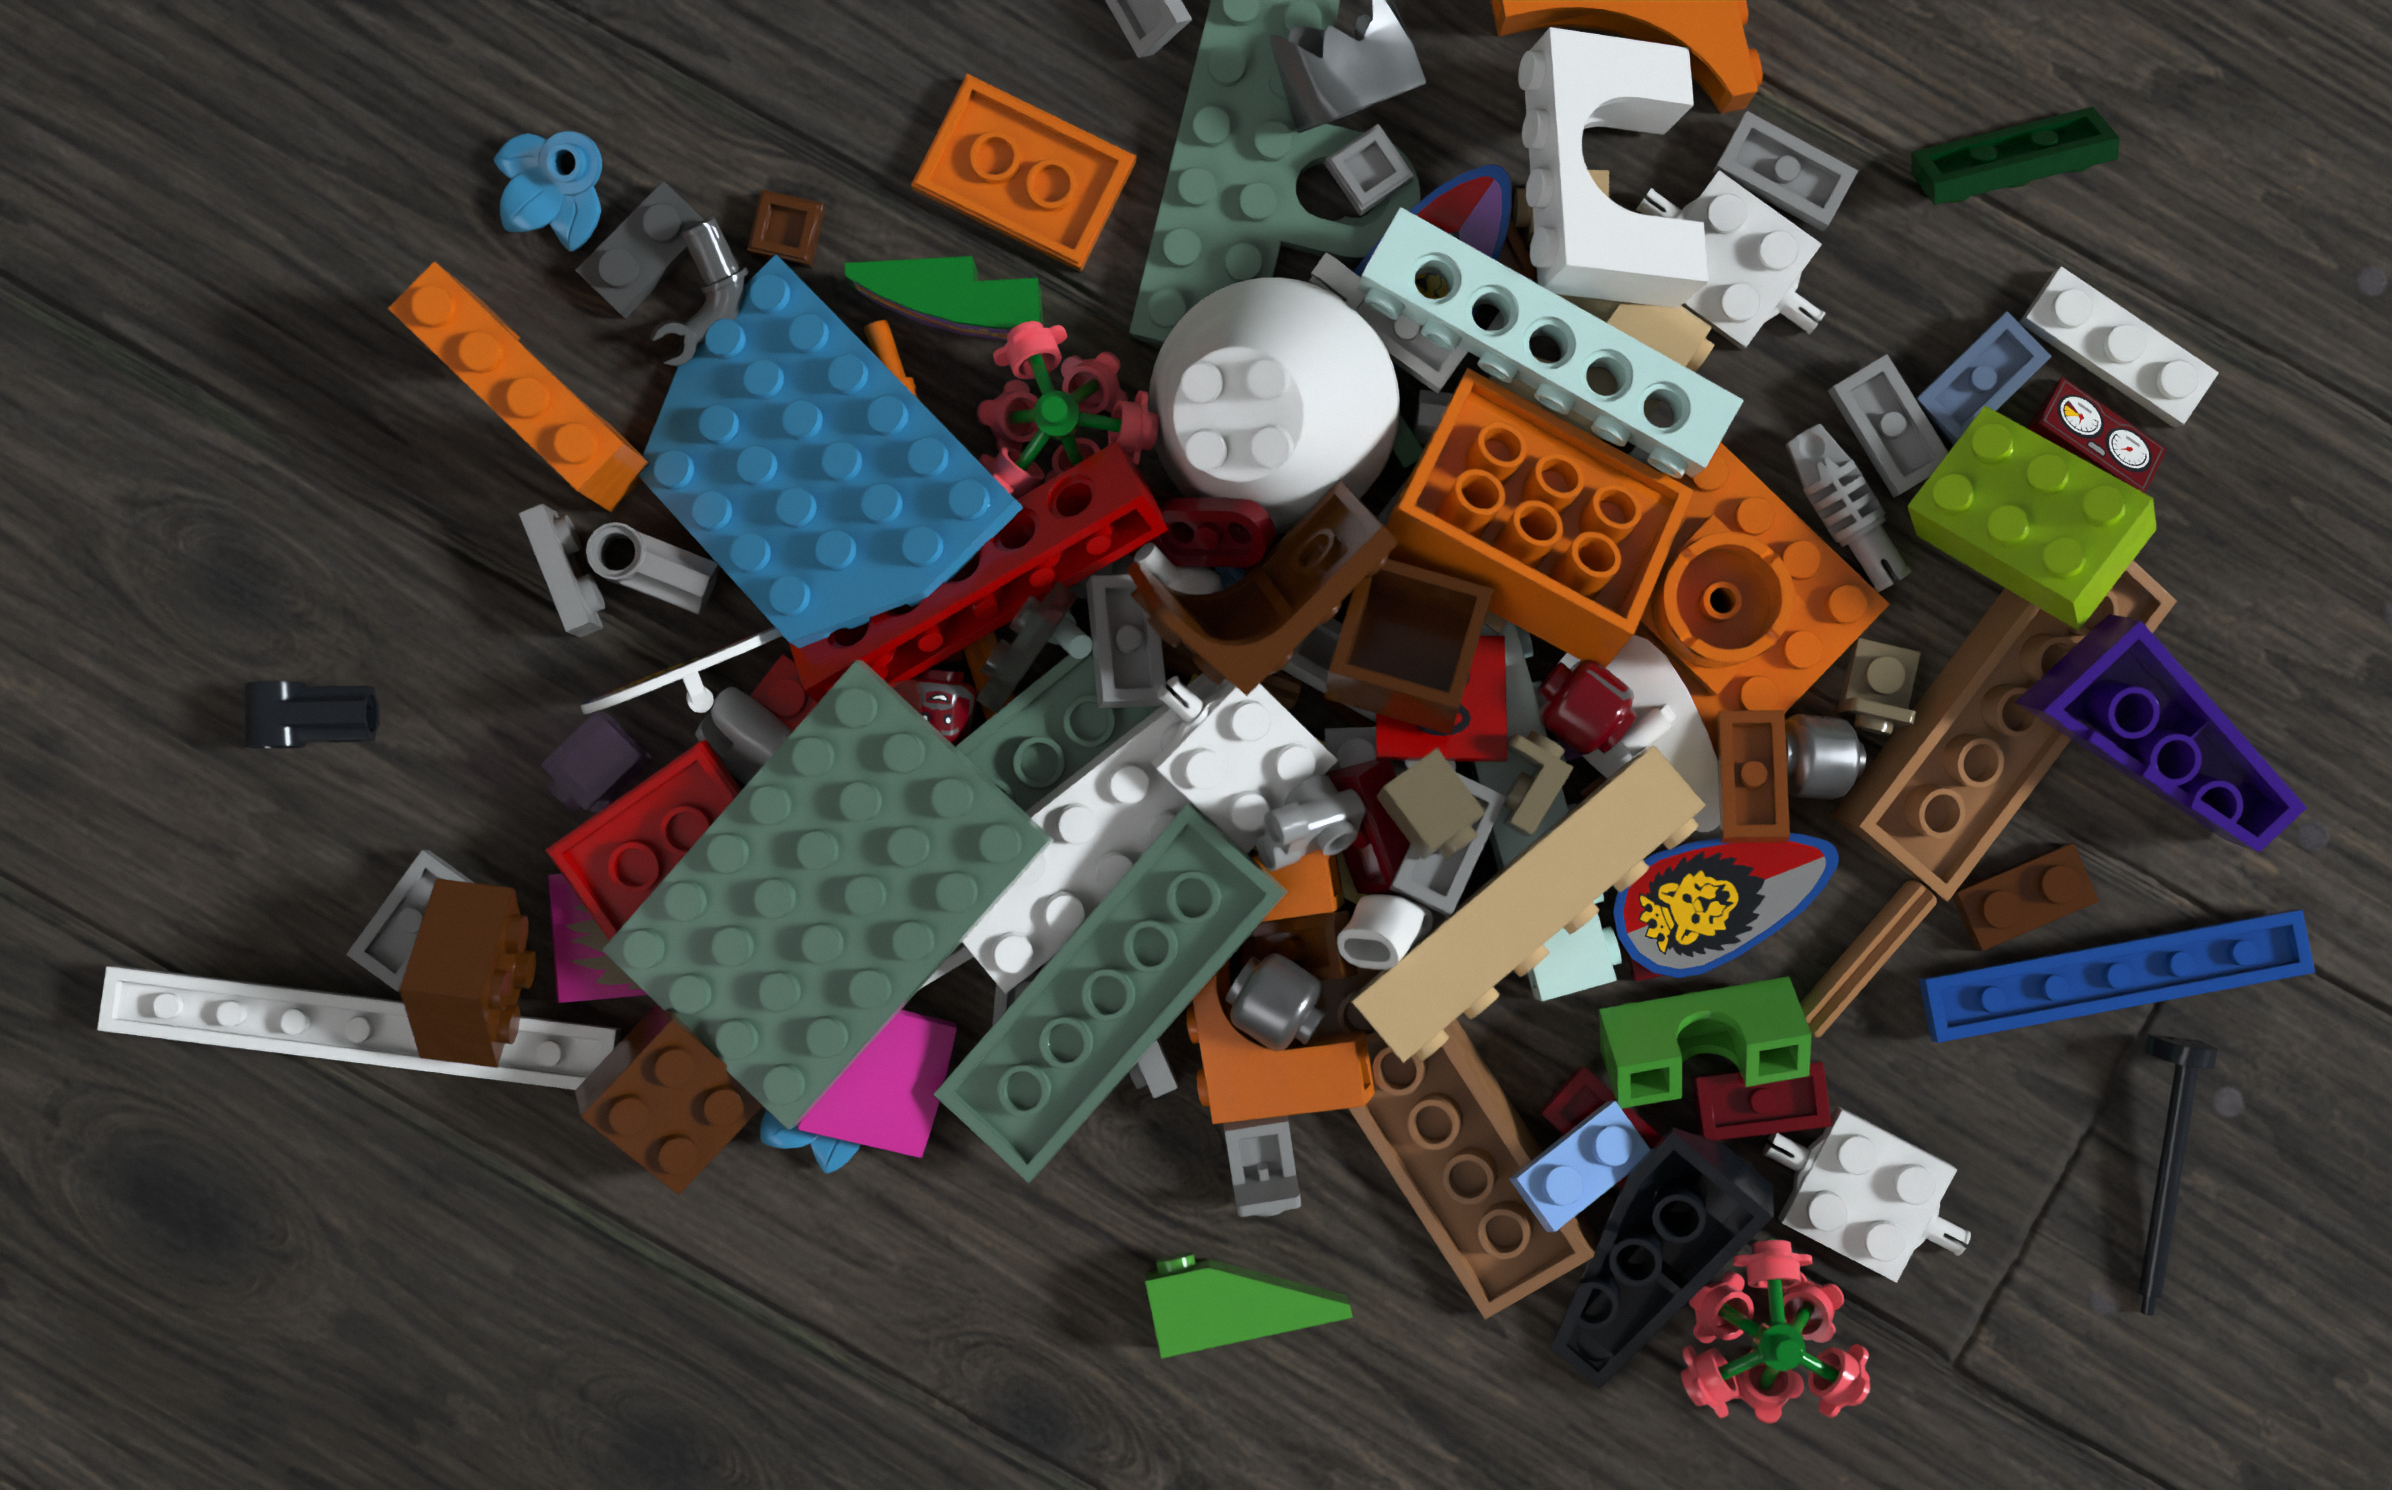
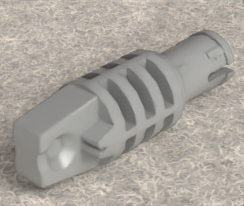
M1817 424L1787 442L1785 445L1802 483L1804 493L1835 543L1839 542L1842 547L1847 544L1849 545L1872 582L1873 588L1880 592L1894 584L1882 566L1881 560L1894 580H1901L1912 572L1911 568L1906 565L1881 525L1886 521L1884 517L1886 512L1853 459L1849 458L1821 424Z

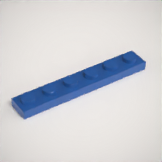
M2291 909L1919 978L1930 1040L1931 1042L1940 1043L2315 973L2303 910Z

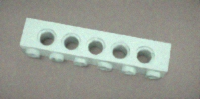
M1402 207L1399 208L1360 278L1357 289L1367 294L1364 301L1377 312L1392 319H1398L1402 314L1424 326L1421 330L1422 335L1432 343L1449 351H1455L1457 346L1480 358L1477 364L1487 374L1507 383H1511L1514 378L1537 390L1534 397L1544 406L1564 415H1567L1570 410L1577 412L1593 421L1591 430L1599 437L1622 447L1626 445L1627 441L1650 454L1647 461L1653 467L1675 478H1682L1684 473L1694 478L1707 467L1744 401ZM1428 272L1438 274L1446 281L1448 294L1440 299L1426 298L1417 290L1415 278L1420 274ZM1480 304L1495 306L1504 317V328L1498 331L1481 329L1473 320L1472 309ZM1540 335L1550 337L1559 346L1560 360L1551 364L1538 361L1530 351L1529 340ZM1593 367H1601L1610 371L1616 380V393L1610 396H1602L1592 391L1586 380L1587 370ZM1659 399L1670 407L1673 415L1671 427L1659 428L1649 423L1643 410L1645 400Z

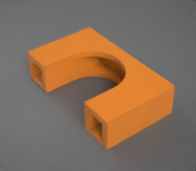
M435 261L388 308L579 493L612 512L642 481L638 475L650 464L643 455L611 424L589 408L518 341L520 337L476 294Z
M1320 848L1302 856L1296 863L1271 872L1263 866L1257 851L1248 853L1252 859L1289 891L1262 922L1334 912L1345 904L1337 854L1325 855ZM1232 956L1193 999V1005L1188 1006L1187 1028L1189 1037L1193 1044L1200 1043L1203 1068L1198 1069L1197 1072L1198 1095L1203 1107L1210 1106L1212 1124L1363 1107L1375 1094L1365 1030L1311 1037L1306 1045L1294 1039L1284 1050L1273 1051L1235 1027L1230 1019L1233 1005L1225 1000L1231 989L1230 964Z

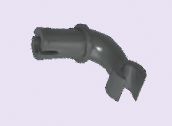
M714 216L701 220L680 231L704 281L700 289L706 295V301L697 314L682 323L675 320H666L654 326L649 335V338L653 341L668 333L680 335V347L677 352L660 359L664 364L674 366L685 364L693 357L696 347L705 343L706 332L715 321L719 319H731L734 321L739 314L745 295V275L748 274L746 266H738Z

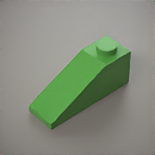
M1192 1252L1160 1258L1156 1260L1157 1270L1146 1272L1145 1283L1161 1359L1353 1318L1351 1307L1345 1294L1212 1259L1195 1261L1194 1253Z

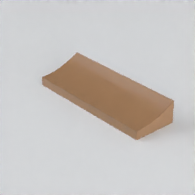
M2133 560L2078 631L2005 588L1912 710L1916 711L1913 725L1897 728L1831 814V817L1884 855L1911 878L1926 886L1936 898L1948 902L2071 741L2070 738L2015 702L2109 614L2141 620L2153 633L2177 600Z
M1357 966L1358 975L1320 981L1322 994L1316 1005L1327 1012L1311 1037L1365 1030L1375 1094L1365 1106L1348 1109L1484 1319L1486 1320L1593 1258L1599 1237L1582 1211L1556 1232H1546L1509 1180L1511 1176L1543 1151L1458 1020H1453L1444 1028V1031L1450 1038L1432 1055L1422 1062H1419L1412 1055L1403 1063L1349 1000L1354 993L1383 969H1369Z

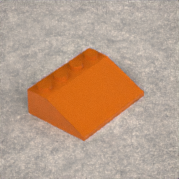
M1467 368L1384 525L1399 542L1388 554V557L1401 563L1493 588L1487 610L1580 660H1592L1606 668L1636 631L1694 490Z

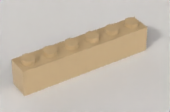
M1655 745L1644 748L1459 904L1450 917L1445 916L1433 926L1430 933L1416 943L1396 966L1380 971L1354 993L1349 1000L1403 1063L1412 1055L1419 1062H1422L1450 1038L1444 1031V1028L1464 1012L1469 1020H1471L1499 997L1500 994L1493 986L1512 970L1519 977H1522L1537 966L1550 953L1543 944L1560 929L1564 928L1571 935L1591 920L1599 912V908L1593 901L1613 885L1618 892H1622L1637 881L1649 869V866L1643 859L1662 843L1668 850H1671L1690 836L1699 827V824L1693 817L1706 805Z

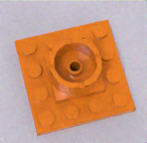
M1721 442L1707 467L1694 478L1685 473L1682 478L1669 476L1693 489L1694 493L1634 633L1636 636L1648 639L1671 662L1689 691L1707 730L1716 757V716L1719 711L1784 710L1786 713L1890 605ZM1712 593H1716L1722 599L1725 607L1724 613H1719L1712 608L1710 604Z

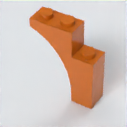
M1490 0L1499 37L1549 27H1575L1610 32L1633 40L1689 48L1691 77L1709 95L1721 114L1745 109L1758 92L1757 86L1762 84L1763 74L1759 54L1755 48L1748 49L1743 26L1747 25L1748 22L1746 0Z

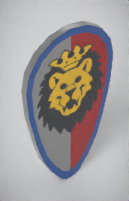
M1790 833V838L1787 842L1721 843L1720 838L1691 842L1674 847L1671 850L1667 849L1654 853L1644 860L1649 869L1622 892H1617L1613 914L1618 938L1631 958L1653 973L1675 978L1704 974L1739 957L1803 912L1825 888L1836 870L1839 862L1838 851L1833 844L1826 840L1804 834Z

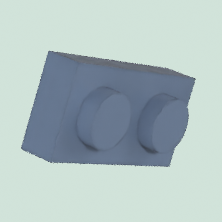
M2007 311L1997 318L1915 399L1929 422L1954 446L1984 406L1996 411L2052 356Z

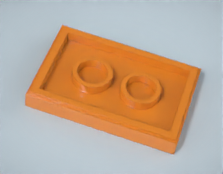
M966 74L911 187L913 191L1082 272L1136 163V156L984 81Z

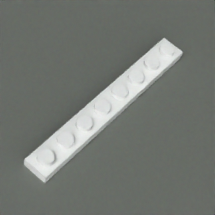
M106 966L97 1028L98 1031L576 1090L620 1043L621 1028L520 1016L515 1042L512 1045L504 1044L498 1068L424 1059L419 1056L403 1001L124 966Z

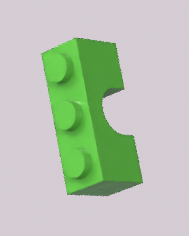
M1789 976L1765 981H1751L1742 985L1701 992H1688L1683 995L1638 1003L1630 1002L1620 1006L1599 1009L1600 1052L1615 1100L1621 1109L1682 1098V1063L1694 1055L1703 1053L1718 1054L1735 1063L1740 1070L1745 1087L1809 1076L1811 1031Z

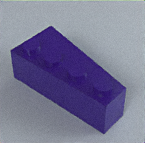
M2109 614L2015 702L2219 837L2250 850L2261 852L2307 809L2304 803L2141 620Z

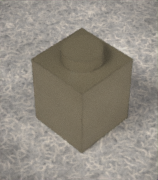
M1438 748L1386 784L1376 796L1423 860L1437 850L1442 853L1445 859H1448L1478 837L1471 825L1476 823L1486 813Z

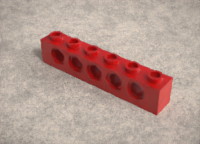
M1116 441L1018 498L1017 501L1024 508L994 538H990L981 547L982 550L948 583L943 582L927 598H924L919 605L910 607L905 604L870 617V623L851 630L838 629L831 633L828 638L802 648H798L789 642L804 691L815 702L819 703L855 661H864L894 689L1168 531L1169 529L1145 476L1121 444Z

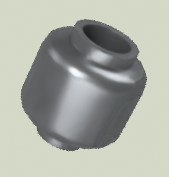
M1796 714L1785 719L1788 795L1800 798L1829 800L1844 796L1854 785L1855 780L1863 774L1866 765L1865 747L1858 740L1856 731L1850 723L1837 717Z
M1277 953L1266 956L1262 961L1253 956L1245 965L1225 998L1227 1002L1233 1005L1230 1012V1019L1233 1025L1273 1051L1284 1050L1295 1038L1306 1045L1327 1012L1316 1005L1322 994V985L1319 979Z

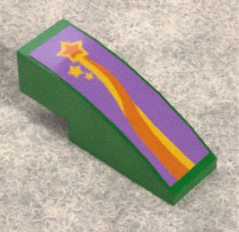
M973 256L844 263L845 276L853 290L890 311L924 325L960 335L1007 341L1009 331L1021 323L1037 321L1043 325L1042 298L1038 278L978 281L977 268Z

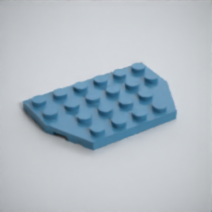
M776 254L745 285L744 299L739 314L734 321L731 319L715 321L706 332L705 343L696 347L693 357L688 362L678 366L643 454V457L650 464L638 475L788 642L798 648L828 638L831 633L838 629L851 630L870 623V617L905 604L910 607L919 605L924 598H927L943 582L948 583L982 550L981 547L990 538H994L1024 508Z

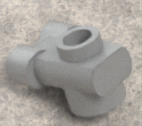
M1317 775L1301 782L1288 794L1285 799V806L1265 814L1266 835L1257 839V852L1263 866L1272 872L1296 863L1302 856L1320 848L1325 855H1334L1345 850L1357 838L1365 814L1362 800L1352 789L1339 792L1331 779L1326 775Z

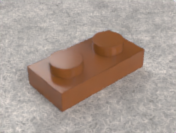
M1719 711L1716 716L1721 843L1787 842L1790 838L1785 711Z

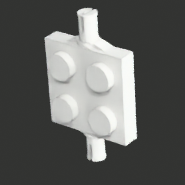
M1720 170L1701 196L1686 205L1683 210H1680L1655 192L1653 188L1650 189L1637 207L1636 211H1640L1644 215L1704 222L1709 282L1681 306L1712 326V329L1741 350L1748 346L1762 325L1779 312L1804 329L1809 335L1824 317V311L1819 310L1795 292L1798 288L1803 269L1822 244Z
M1177 676L1172 677L1166 683L1183 699V702L1174 697L1164 686L1159 690L1157 697L1166 703L1183 721L1174 740L1151 763L1248 854L1257 844V839L1266 835L1265 814L1285 806L1286 797L1297 785L1311 777L1324 775L1338 760L1261 684L1246 696L1229 682L1220 692L1201 701Z
M1837 1106L1831 1117L1832 1126L1826 1127L1823 1134L1812 1142L1808 1148L1779 1133H1773L1768 1138L1772 1144L1790 1153L1787 1154L1766 1143L1763 1149V1156L1795 1170L1793 1190L1778 1216L1782 1224L1896 1283L1912 1253L1925 1239L1942 1246L1957 1256H1960L1966 1249L1961 1243L1944 1234L1946 1233L1968 1245L1971 1232L1938 1216L1940 1201L1957 1172V1169L1951 1164Z

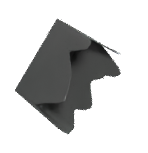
M1373 0V18L1366 14L1357 18L1354 39L1333 26L1326 27V30L1304 26L1292 27L1288 40L1278 35H1270L1271 48L1298 133L1324 125L1426 84L1414 45L1393 0Z

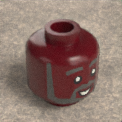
M1580 660L1571 668L1560 662L1548 674L1537 690V693L1545 698L1539 710V722L1571 749L1582 755L1590 754L1597 749L1603 754L1609 752L1628 731L1637 715L1630 709L1634 698L1630 687L1606 668L1592 660Z
M929 668L897 686L895 691L955 747L974 732L978 695L974 686L963 682L964 672Z

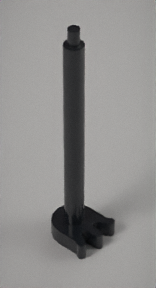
M2148 1034L2145 1053L2175 1064L2138 1292L2143 1295L2140 1312L2152 1316L2154 1315L2156 1298H2161L2198 1072L2199 1068H2215L2218 1049L2200 1040L2186 1041L2169 1036L2168 1039Z

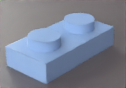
M1609 1101L1511 1176L1509 1180L1546 1232H1556L1625 1177L1650 1151V1148L1617 1102Z

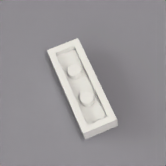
M2062 266L2052 273L2019 322L2174 428L2186 423L2219 374V372Z

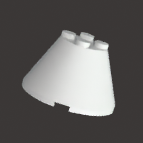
M1257 278L1234 283L1215 291L1193 306L1178 321L1166 338L1155 362L1150 381L1148 411L1157 413L1159 418V434L1155 442V448L1160 461L1173 483L1186 498H1236L1252 500L1268 512L1275 526V535L1287 534L1339 480L1359 499L1367 492L1376 478L1381 475L1393 450L1400 417V397L1395 369L1382 339L1373 326L1368 324L1355 309L1343 301L1342 297L1321 286L1302 280Z

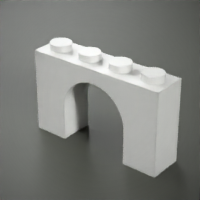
M1549 27L1531 50L1525 52L1518 72L1519 86L1522 90H1525L1526 117L1522 128V140L1524 146L1529 148L1530 161L1526 200L1528 205L1533 207L1534 235L1530 245V259L1532 265L1537 267L1538 285L1554 294L1679 308L1709 282L1704 222L1639 214L1613 202L1599 189L1587 170L1582 152L1583 130L1590 127H1610L1664 135L1694 106L1689 48Z

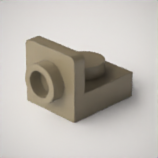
M1857 638L1851 646L1837 714L1854 717L1853 728L1880 735L1891 736L1893 727L1899 728L1913 725L1916 711L1909 710V704L1921 652Z
M1531 731L1527 738L1514 734L1507 741V750L1536 767L1531 776L1523 771L1520 772L1508 790L1503 803L1504 806L1510 809L1503 823L1524 836H1532L1574 768L1560 760L1565 751L1561 746L1535 731Z

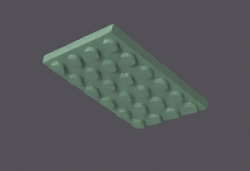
M855 661L602 951L664 1011L669 1009L727 1065L726 1070L781 1124L790 1130L798 1125L1054 839L864 661Z

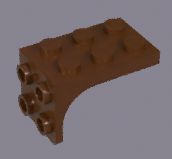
M1339 480L1245 577L1226 589L1210 594L1195 595L1182 593L1163 584L1136 560L1126 571L1137 586L1131 593V596L1150 615L1147 621L1151 627L1174 648L1182 642L1195 655L1192 658L1195 665L1217 686L1221 687L1229 680L1242 693L1248 696L1269 674L1279 671L1288 663L1293 655L1294 648L1315 627L1321 626L1332 619L1337 613L1341 601L1363 579L1373 576L1383 567L1388 554L1399 542L1365 504Z

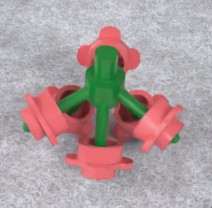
M1037 321L1021 323L1009 331L1007 334L1008 342L1005 346L993 353L996 365L1007 366L1010 364L1015 377L1019 379L1035 378L1042 396L1038 399L1035 395L1031 394L1029 386L1024 381L1011 380L1005 384L1002 394L994 400L982 401L977 409L979 422L982 425L989 426L997 438L996 447L999 451L995 459L990 455L982 454L978 461L1016 500L1038 487L1044 480L1045 474L1034 462V459L1049 438L1061 440L1062 445L1057 448L1052 457L1053 470L1046 475L1045 482L1101 451L1094 441L1087 438L1074 437L1073 434L1078 430L1079 426L1108 431V446L1118 441L1136 465L1139 463L1141 451H1151L1159 434L1158 414L1148 411V392L1139 390L1134 402L1127 401L1126 393L1120 389L1117 375L1121 368L1120 361L1110 352H1102L1092 359L1083 360L1077 355H1072L1065 359L1061 366V374L1064 377L1063 391H1055L1048 373L1054 370L1062 359L1058 344L1066 340L1067 333L1061 325L1044 328ZM1102 410H1107L1111 413V417L1096 414ZM1030 441L1024 451L1020 452L1022 443Z
M1768 1238L1766 1241L1753 1243L1751 1245V1255L1733 1257L1734 1266L1747 1267L1748 1285L1750 1287L1768 1289L1771 1320L1761 1325L1752 1320L1754 1313L1753 1302L1747 1294L1742 1292L1745 1285L1743 1277L1733 1271L1726 1272L1721 1280L1716 1283L1704 1285L1689 1300V1305L1694 1308L1697 1323L1693 1329L1696 1339L1708 1344L1713 1342L1716 1336L1728 1341L1738 1338L1745 1332L1753 1337L1754 1347L1749 1353L1729 1363L1716 1348H1712L1697 1355L1691 1345L1682 1349V1354L1688 1368L1681 1371V1379L1685 1392L1696 1406L1701 1407L1708 1404L1714 1409L1717 1416L1722 1419L1728 1416V1408L1725 1402L1734 1398L1742 1399L1754 1409L1757 1420L1766 1424L1775 1423L1781 1417L1783 1405L1790 1398H1798L1803 1392V1379L1797 1372L1792 1370L1797 1365L1810 1370L1808 1377L1809 1389L1814 1395L1821 1398L1819 1411L1829 1418L1837 1416L1841 1408L1847 1405H1858L1867 1397L1870 1389V1377L1867 1371H1865V1364L1869 1358L1866 1348L1859 1344H1854L1846 1353L1837 1347H1830L1821 1352L1817 1358L1805 1352L1804 1340L1825 1343L1833 1338L1836 1331L1832 1323L1835 1310L1843 1305L1844 1295L1840 1288L1834 1284L1828 1283L1822 1286L1807 1280L1805 1275L1800 1272V1266L1812 1264V1256L1793 1253L1791 1242Z

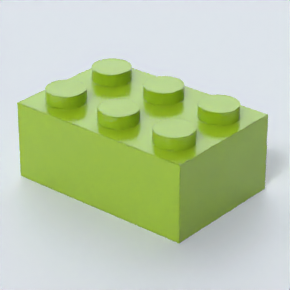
M1987 406L1982 408L1907 506L1916 535L2078 631L2157 529L2152 497Z

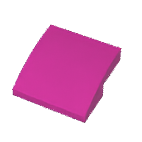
M900 1010L798 1123V1130L922 1158L940 1101L933 1094L946 1079L957 1029L956 1024Z

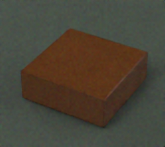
M761 189L747 251L752 256L771 259L776 254L785 263L812 269L826 209L824 204Z

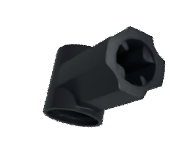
M288 681L245 683V736L247 748L306 747V742L343 743L375 741L376 731L380 726V708L375 694V687L373 686L306 687L305 683Z

